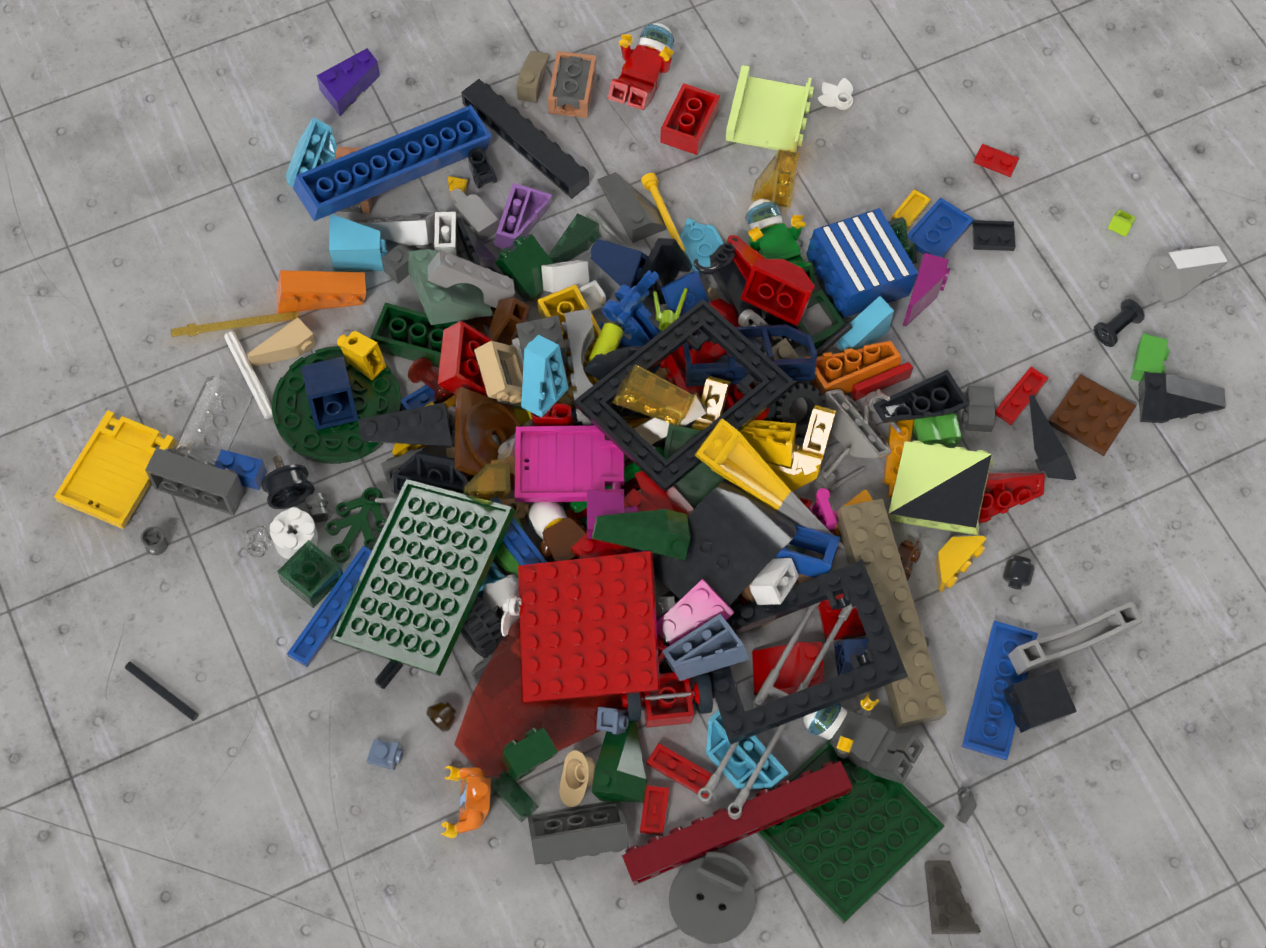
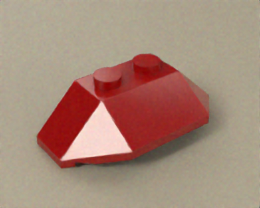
M721 298L709 303L734 327H741L738 322L739 318L730 304ZM711 341L709 343L705 342L699 351L690 350L692 364L714 363L726 353L718 343L714 345ZM682 345L672 353L675 363L686 370Z

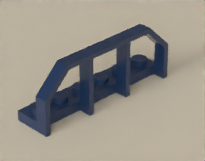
M788 325L735 327L746 338L761 337L766 356L794 381L815 380L817 352L812 336ZM786 336L807 346L810 358L774 360L769 337ZM687 342L683 344V354L686 363V387L705 386L706 379L709 376L730 381V385L739 384L747 376L745 373L746 369L738 362H735V359L728 353L729 362L692 364L690 350L693 348Z

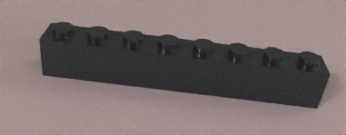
M478 79L461 92L464 106L472 105L480 119L571 199L589 186L588 170L584 166L577 164L570 154L562 151L556 142L548 139L547 135L542 130H538L528 118L525 119L517 108L511 107L502 95H497L489 84Z

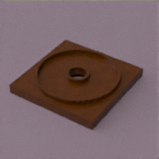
M463 387L456 390L455 469L515 490V475L497 463L498 449L516 432V427H522L529 421L528 413ZM492 432L499 438V445L493 441Z

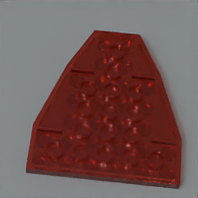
M519 618L511 625L507 636L499 642L469 701L454 746L474 767L483 770L485 778H491L508 772L501 760L503 749H505L504 746L515 739L517 742L525 739L524 734L537 727L540 730L544 727L558 752L600 732L601 730H596L598 707L622 708L621 694L524 703Z

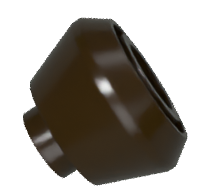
M439 702L427 708V716L442 732L449 731L456 719L454 715L456 710L448 702L445 704Z

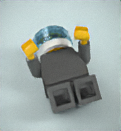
M869 693L861 700L860 704L862 707L854 711H847L838 703L803 717V722L808 732L814 736L818 735L828 740L831 739L830 744L841 759L848 758L859 768L862 767L876 776L904 784L913 768L911 763L915 764L924 748V745L915 733H897L889 730L883 723L871 719L873 708L879 700H870ZM911 747L914 748V752L912 754H910L908 751V749ZM898 767L904 768L901 774L897 771Z

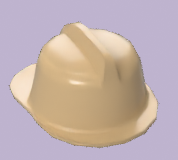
M573 750L569 752L564 762L559 793L563 804L567 807L579 805L584 798L586 788L593 784L596 767L595 760L591 757H585L580 751Z

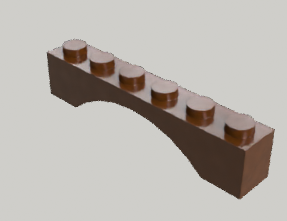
M514 297L499 300L487 337L494 342L511 346L512 340L518 334L516 324L526 321L530 306Z

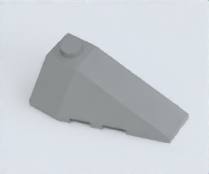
M1215 245L1168 252L1150 258L1144 273L1164 305L1182 299L1190 290L1200 285L1203 280L1217 272L1228 261L1220 247Z

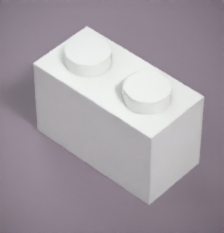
M435 212V251L442 250L457 256L456 212Z
M573 260L541 266L543 291H549L553 294L575 284L579 289L589 283L588 261Z
M792 558L772 559L753 580L749 587L757 605L781 604L799 577Z

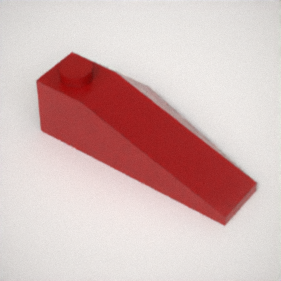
M988 473L978 523L990 521L991 517L999 513L1004 514L1009 511L1008 509L1018 504L1023 505L1044 495L1045 474Z

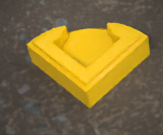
M448 176V187L451 193L453 189H460L466 193L468 179Z

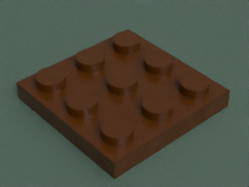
M1080 374L1050 418L1049 423L1060 432L1105 456L1137 405Z

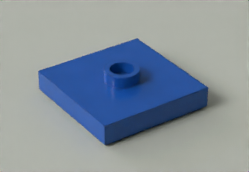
M693 271L661 288L668 310L674 313L677 310L684 288L688 289L680 317L702 299L709 304L698 271Z

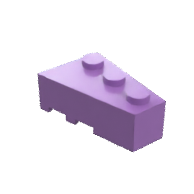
M513 183L496 233L494 246L503 249L506 247L510 248L517 236L521 234L527 235L548 210L552 195Z

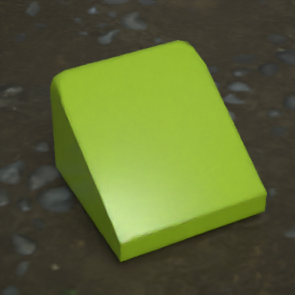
M1118 209L1108 229L1126 237L1137 218Z

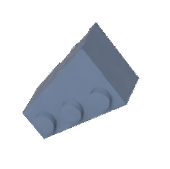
M721 614L662 651L668 665L680 681L750 659L744 644Z

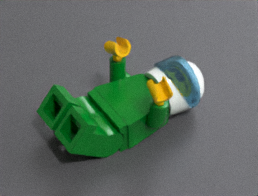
M768 199L754 201L745 216L746 223L752 228L748 231L750 247L766 259H784L803 268L814 284L813 266L810 262H804L800 247L796 242L801 235L802 228L806 226V223L802 222L804 216L793 215L791 218L792 228H787L782 221V212L777 202Z

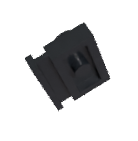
M973 220V250H1015L1014 221Z

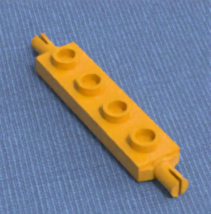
M913 420L896 422L901 429L900 433L891 424L889 425L888 443L892 453L885 456L882 480L883 483L889 486L888 498H891L893 495L905 441L911 442Z

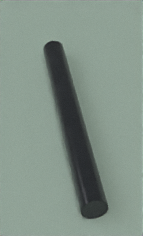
M131 661L125 665V669L189 719L195 721L198 718L199 714Z

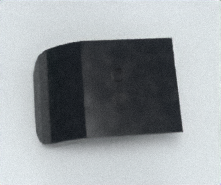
M725 479L687 517L690 542L686 559L681 560L654 553V576L679 599L687 594L703 578L730 606L767 564L791 542L797 534L796 527L789 517Z

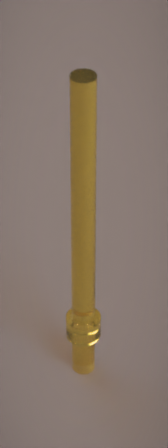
M293 311L201 325L193 323L187 324V327L170 330L172 337L184 335L192 337L198 336V333L295 320L298 317V313Z

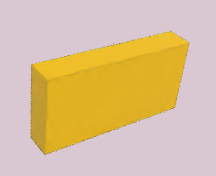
M914 189L892 215L891 220L908 230L930 204L931 199Z

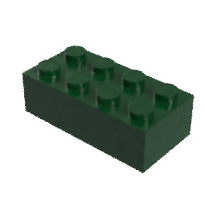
M385 302L370 338L378 343L382 353L439 368L443 331L458 322L431 325L426 313Z

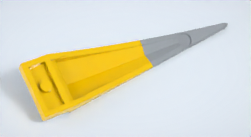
M720 419L695 453V456L712 468V471L800 525L833 535L775 474L744 436L724 419ZM839 541L838 548L845 549L844 545Z

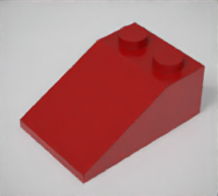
M822 642L795 643L781 667L780 674L773 687L789 695L795 693L800 684L804 682L822 650ZM787 645L752 651L754 695H758ZM823 660L808 687L824 682Z

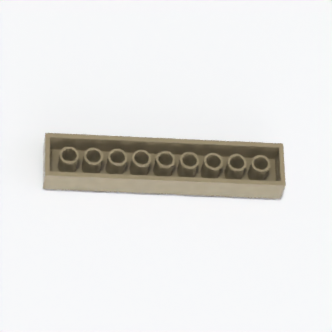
M883 499L840 507L836 513L838 517L837 526L845 547L844 550L848 564L863 559L908 675L906 678L884 686L896 728L901 729L940 720L947 714Z

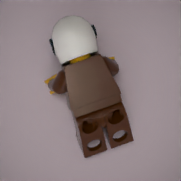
M535 502L529 511L530 520L528 524L536 536L543 539L540 545V553L547 562H550V558L552 562L579 559L571 552V547L587 533V528L568 518L562 503Z

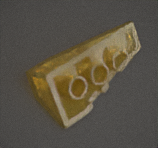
M491 460V464H486L464 487L463 493L488 501L496 496L499 499L501 498V500H505L510 492V463H504V460Z

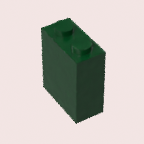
M521 234L513 240L514 244L510 248L506 247L499 252L498 255L500 257L494 262L505 276L514 280V288L523 300H533L543 291L541 266L554 263L532 234Z

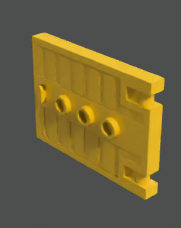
M107 410L54 495L55 500L124 529L151 485L145 469L156 450V445H159V449L172 450L176 443L175 438L168 434L163 438L160 431L123 416L118 420L114 412Z

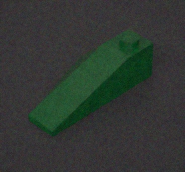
M668 509L596 516L592 539L685 560L690 542V532L687 514Z
M629 721L625 733L616 735L606 731L595 767L591 790L600 801L644 803L647 775L644 770V758L639 742L640 736L637 721Z

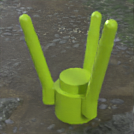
M687 288L683 290L675 313L671 310H665L661 313L657 292H653L656 320L659 321V329L661 331L680 317L688 292Z

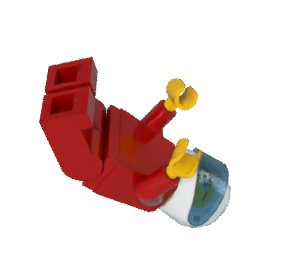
M660 23L644 26L640 34L639 45L635 49L630 47L633 42L632 35H621L622 40L619 41V46H621L622 58L626 62L622 67L619 78L611 80L607 99L622 104L627 102L628 106L643 111L650 104L656 90H658L661 74L667 73L670 70L671 56L674 53L670 49L674 45L673 35L667 26Z

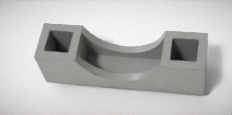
M439 250L427 266L429 282L444 288L458 283L473 284L482 290L483 303L495 308L499 300L512 298L515 294L513 279L488 268L481 267L471 261L459 258L452 253Z

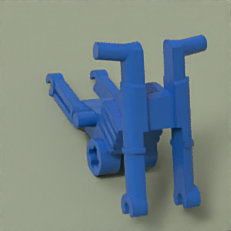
M648 270L641 281L632 288L622 285L615 292V297L618 301L608 300L601 308L606 318L622 327V330L626 331V335L631 334V339L623 335L619 345L624 348L644 346L662 332L653 325L649 319L652 313H648L649 310L644 309L645 306L643 305V301L650 294L648 289L659 279V275L655 271L652 273ZM598 321L597 324L602 330L604 323ZM659 364L656 367H654L651 376H653L659 369Z

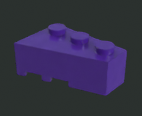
M366 48L316 76L319 90L339 116L344 113V109L350 103L353 104L356 101V97L362 91L365 92L377 80L380 72L378 61Z

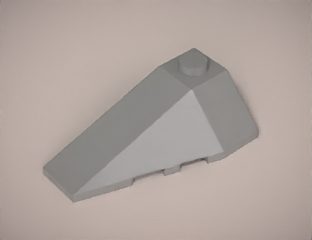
M435 212L413 213L412 216L404 217V219L396 215L385 218V221H382V218L353 221L380 231L381 238L409 246L416 245V248L428 247V244L433 242L435 238Z

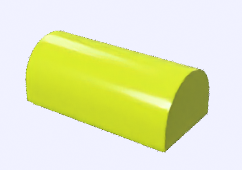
M605 323L589 356L588 364L596 355H605L618 349L623 337V330L619 326L612 323Z

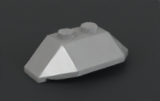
M840 389L827 391L824 394V402L828 404L826 408L836 410L831 434L842 444L844 450L846 448L850 449L848 453L851 457L878 459L892 453L887 438L870 417L869 423H864V410L855 401L844 395V392Z

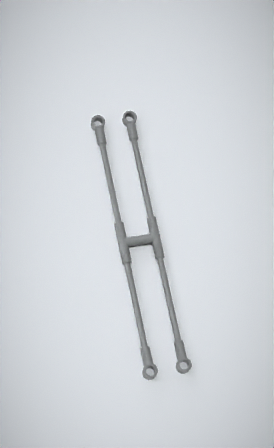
M819 603L809 606L777 665L771 670L756 696L752 709L761 706L768 695L776 699L789 695L774 688L773 685L780 674L781 667ZM850 604L841 610L836 625L804 682L800 684L796 692L808 688L811 679L841 625L847 620L852 609L856 606L852 607ZM786 724L780 725L777 728L745 788L741 789L735 802L728 806L730 818L738 819L741 817L742 807L750 794L749 791ZM739 742L731 744L715 774H712L705 788L699 790L698 798L702 804H709L712 801V793L721 779L720 775ZM704 793L710 795L707 799L701 797ZM733 808L739 809V812L733 814L731 810Z

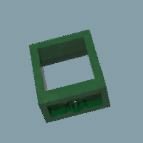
M822 289L816 292L813 291L807 308L819 303L833 326L812 336L815 349L845 324ZM801 321L799 323V326L801 327L804 333L811 336V334Z

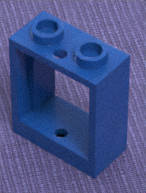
M794 524L797 534L789 544L825 554L823 560L786 550L788 545L775 556L776 559L792 558L797 572L812 578L829 573L837 552L840 537Z

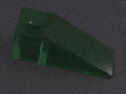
M577 213L548 255L553 263L570 261L589 250L592 244H595L596 240L600 238L599 223Z

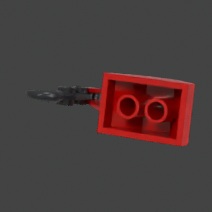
M735 235L728 236L726 243L720 245L710 259V267L701 266L698 263V259L694 260V267L704 274H714L718 270H723L734 260L746 280V285L740 299L796 326L801 322L815 288L803 268L784 259H766Z

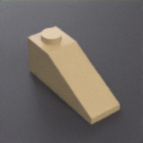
M297 317L250 351L247 356L252 367L299 357L311 351L316 345L314 334Z

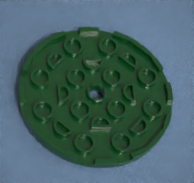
M340 346L315 350V353L305 358L302 356L289 366V370L283 378L280 377L272 398V415L282 440L297 454L315 462L328 464L352 462L376 451L384 443L363 442L358 420L316 430L301 366L344 357L358 419L399 412L402 409L398 381L387 365L373 380H370L346 361Z

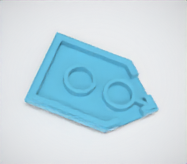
M687 218L680 238L686 249L685 255L692 264V270L698 271L694 267V260L698 259V263L701 266L710 267L709 256L713 255L724 242L715 226L703 225Z

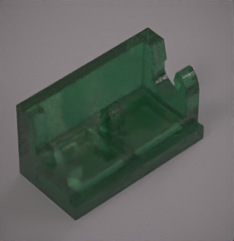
M504 770L501 772L500 778L497 780L493 778L491 780V791L522 823L539 806Z

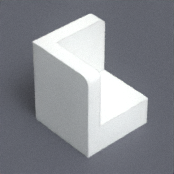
M594 280L579 288L592 315L600 312L601 308L606 304V295L597 281Z

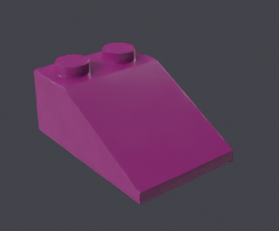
M924 253L903 326L907 327L937 298L939 290L944 291L950 268H947L948 259Z

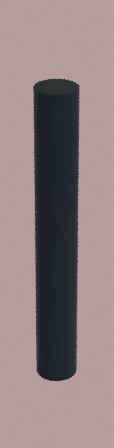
M848 321L816 348L817 357L824 354L853 328Z

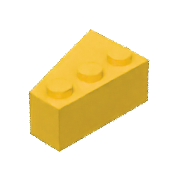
M753 420L739 431L764 461L791 467L795 449L796 423Z

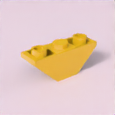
M952 537L941 548L935 559L938 589L941 592L947 587L951 589L958 580V574L960 572L965 573L972 565L970 561L974 557L979 558L986 549L984 547L986 537Z

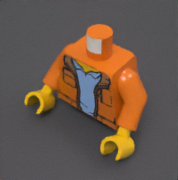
M453 766L445 767V769L451 770L450 776L444 777L445 779L452 781L462 780L459 820L456 825L447 821L443 822L441 826L446 828V831L441 833V835L454 839L458 833L472 831L482 826L490 808L491 778H485V774L480 768L467 767L460 769Z

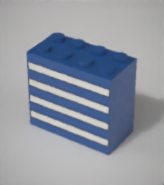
M880 208L814 229L806 252L807 259L813 263L818 278L823 279L827 294L832 295L834 306L838 312L840 311L843 318L861 313L879 296L886 303L908 297L918 275L916 268Z

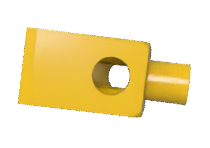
M353 331L349 336L343 334L338 338L337 345L341 347L346 361L370 380H373L386 367L378 343L357 331Z

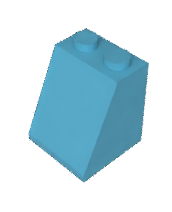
M330 215L329 252L334 272L384 271L381 258L388 252L385 239H381L380 231L336 215Z

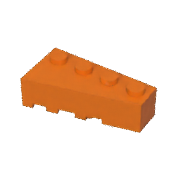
M280 270L276 291L277 314L364 305L366 297L365 272Z
M891 341L866 345L863 349L853 350L852 348L845 349L844 352L832 354V352L824 353L823 356L817 357L815 380L810 381L815 388L820 390L819 393L823 395L827 391L840 389L844 394L852 391L854 384L899 366L901 355Z

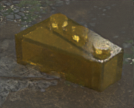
M779 149L755 180L751 201L768 199L776 206L790 208L795 189L800 153Z
M635 364L622 381L612 403L678 426L685 419L695 396Z

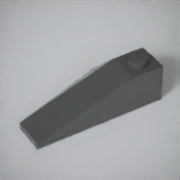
M616 172L597 179L598 184L632 243L667 229L658 208Z

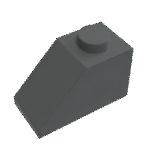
M415 245L396 246L381 258L384 272L397 284L409 275L408 252L420 249L416 248Z

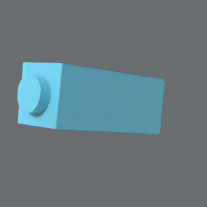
M881 296L850 322L853 328L837 341V346L841 352L850 348L853 350L863 349L864 346L872 344L889 332L894 310Z

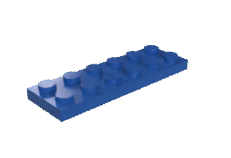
M993 621L961 747L1003 760L1008 759L1016 724L1011 708L1005 701L1003 689L1027 680L1029 673L1028 671L1018 676L1008 654L1016 647L1036 640L1038 633Z

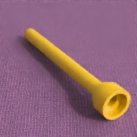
M645 174L641 178L643 187L651 192L671 238L677 241L685 253L686 249L658 190L659 181L656 174Z

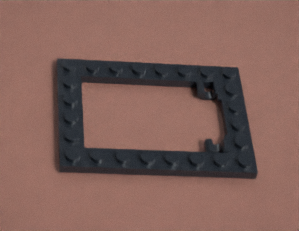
M702 299L574 400V406L664 492H667L703 462L695 456V453L720 419H724L735 429L741 431L795 386V381L710 304ZM711 341L714 345L718 343L746 369L745 373L747 376L737 385V389L745 396L666 460L608 404L686 342L695 351H699L705 342L709 343ZM750 384L755 386L753 390L749 387Z
M863 559L793 586L781 604L757 605L755 601L733 610L734 613L726 622L737 635L827 599L832 610H839L851 604L852 607L856 606L869 642L866 643L868 649H865V654L857 656L855 653L849 656L854 670L746 712L731 667L727 666L708 672L730 744L908 677ZM843 593L844 597L837 600L835 596Z

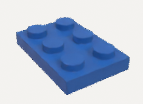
M940 197L907 234L904 242L922 254L927 253L943 258L972 225L974 218Z

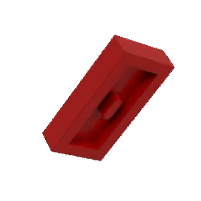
M982 143L973 163L1011 178L1019 158Z
M647 785L640 833L663 836L669 788Z

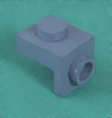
M606 706L598 707L596 730L608 731L616 735L626 732L629 724L627 709Z

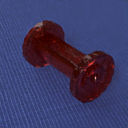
M426 357L418 358L408 370V379L413 383L423 382L435 392V401L439 404L455 395L437 385L438 374L431 370L432 362Z

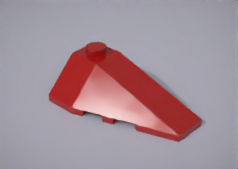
M643 471L635 473L643 496L658 509H668L687 514V517L694 510L674 486L667 492H664Z

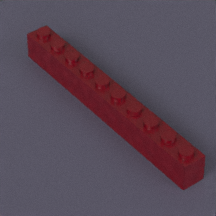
M834 761L827 762L821 766V770L814 773L812 770L806 771L799 776L800 779L793 782L789 779L778 784L779 788L772 791L765 789L758 792L756 798L745 801L742 807V815L738 819L730 818L728 810L721 808L712 813L713 816L707 819L700 817L693 820L691 826L684 829L682 826L676 827L669 831L670 835L663 838L656 836L647 841L648 844L642 847L635 845L626 849V853L622 855V858L634 886L705 856L707 852L719 850L851 793L852 785L841 761L837 763ZM733 808L731 812L736 814L739 812V809Z

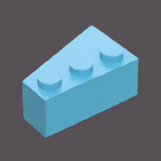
M537 335L524 349L521 407L542 418L569 388L560 346Z

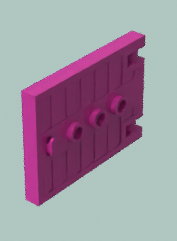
M596 426L516 427L515 502L587 501V490L624 495V489H621V485H624V453L611 440H605L607 436ZM605 486H612V489H605Z

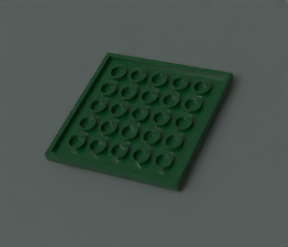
M830 739L786 780L790 779L793 782L800 779L799 776L806 771L812 770L814 773L821 770V766L827 762L834 761L837 763L841 761L851 782L852 792L769 827L757 834L844 924L940 833L945 826L902 783L876 776L867 769L859 768L848 758L841 759L830 744Z

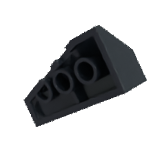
M460 217L456 218L458 232L469 261L505 276L494 262L496 260L494 255Z
M734 260L727 268L711 274L730 305L734 308L738 318L743 311L748 309L763 318L762 309L740 299L746 285V280Z
M1030 395L1029 403L1034 451L1038 458L1034 461L1039 471L1044 470L1048 478L1077 479L1064 447L1035 397Z

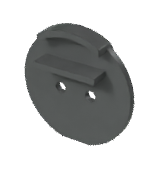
M707 852L704 858L694 860L684 866L674 878L669 893L670 912L679 929L684 934L709 945L728 942L739 936L751 922L755 911L756 896L752 882L749 879L750 871L736 858L718 852ZM697 894H703L704 899L699 901L696 898ZM724 904L726 910L720 911L718 906Z

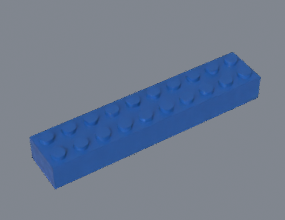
M469 105L296 175L293 189L313 221H317L468 158V153L473 148H481L485 151L489 146L492 135L472 105Z

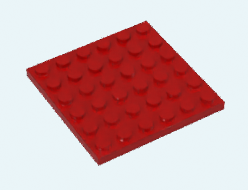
M651 551L518 566L519 598L522 600L519 607L524 703L660 691L653 553Z

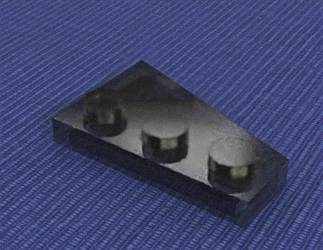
M927 860L924 866L932 934H979L981 930L978 924H975L971 915L972 910L969 903H966L961 892L962 887L950 860Z

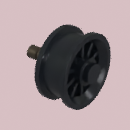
M280 455L273 457L276 469L267 474L261 482L263 491L268 493L267 503L269 507L273 509H287L305 502L306 497L315 491L313 483L307 479L309 475L307 468L299 464L284 466Z

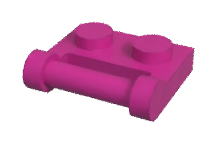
M821 488L816 493V501L810 507V511L833 533L838 523V517L836 512L832 511L828 501L830 492L825 488Z

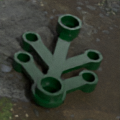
M369 487L364 490L360 498L347 503H339L336 506V511L340 517L346 518L338 521H329L326 524V531L331 536L337 535L340 529L351 526L343 542L334 545L331 549V556L337 563H344L349 559V549L360 529L365 539L364 546L373 550L377 540L373 537L367 516L372 510L376 520L374 526L379 533H381L383 528H378V525L386 523V519L383 518L380 509L382 502L369 501L371 497L383 498V494L378 488ZM362 507L359 513L347 517L351 510ZM341 508H347L346 511L340 512ZM331 526H336L335 530H329ZM370 542H375L372 547H368ZM340 553H345L343 557H338Z

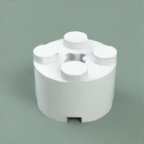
M292 507L278 514L270 524L271 538L277 552L282 557L300 560L310 556L315 551L318 533L312 517L305 511Z
M513 574L495 583H489L483 588L484 594L482 599L490 606L500 621H502L504 615L503 601L510 594L516 595L519 598V580Z

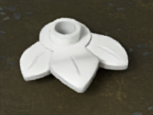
M843 78L838 86L826 82L822 83L823 95L818 97L822 105L836 107L841 110L849 109L853 105V97L851 96L853 86L846 78Z
M510 594L503 601L504 615L501 621V633L503 636L515 637L516 623L520 619L519 605H521L522 600L513 594Z

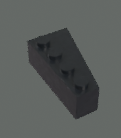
M446 403L358 419L363 442L455 447L448 405Z

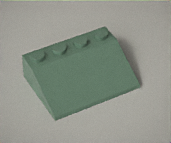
M425 249L408 252V272L431 325L492 315L490 306L483 303L482 290L477 286L469 283H458L444 288L428 281L427 266L439 251Z

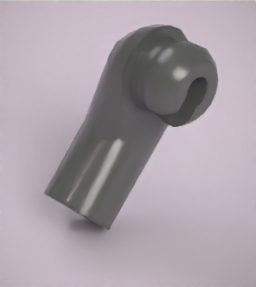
M961 787L958 789L957 795L962 808L956 818L966 824L977 804L972 791L967 787Z

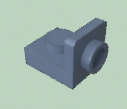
M374 739L367 763L394 770L396 763L400 764L403 756L400 743L394 741L391 744Z

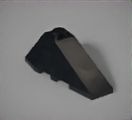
M945 370L890 396V401L883 399L873 404V407L883 423L951 415L968 407L970 403L950 372Z
M1144 372L1138 384L1140 422L1165 423L1171 419L1187 418L1188 415L1209 413L1225 409L1226 407L1225 388L1169 374Z

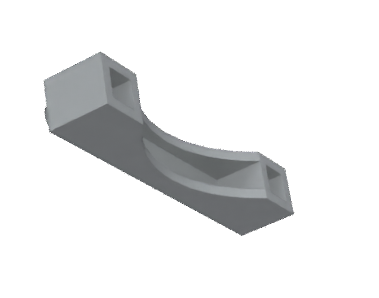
M590 309L565 313L566 322H562L564 335L568 334L569 338L565 339L566 351H571V356H567L569 369L574 368V373L570 374L572 387H577V391H573L574 400L593 386L585 375L583 367L585 355L595 339ZM576 409L578 422L582 421L583 426H595L579 409Z
M1129 602L1061 633L1020 645L1008 656L1019 676L1131 631L1143 621L1134 603Z

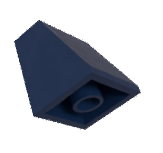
M600 239L596 240L590 251V259L620 287L627 285L632 288L640 282L638 275L648 258L642 251Z
M344 357L301 366L316 430L358 420Z

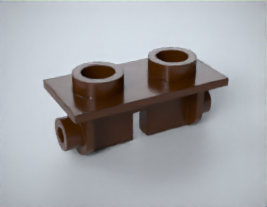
M905 540L901 542L898 548L907 581L912 573L911 566L913 562L917 563L921 555L919 541L914 546L911 541Z

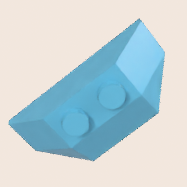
M315 117L311 119L299 139L286 173L287 183L292 187L294 186L296 175L335 159L337 145L332 135V128Z
M719 710L708 720L706 755L717 767H719L731 746ZM755 735L738 743L722 772L736 789L745 788L766 747ZM770 753L751 789H771L789 773Z

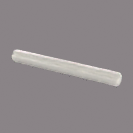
M235 332L226 333L224 338L264 418L270 419L273 417L272 405Z

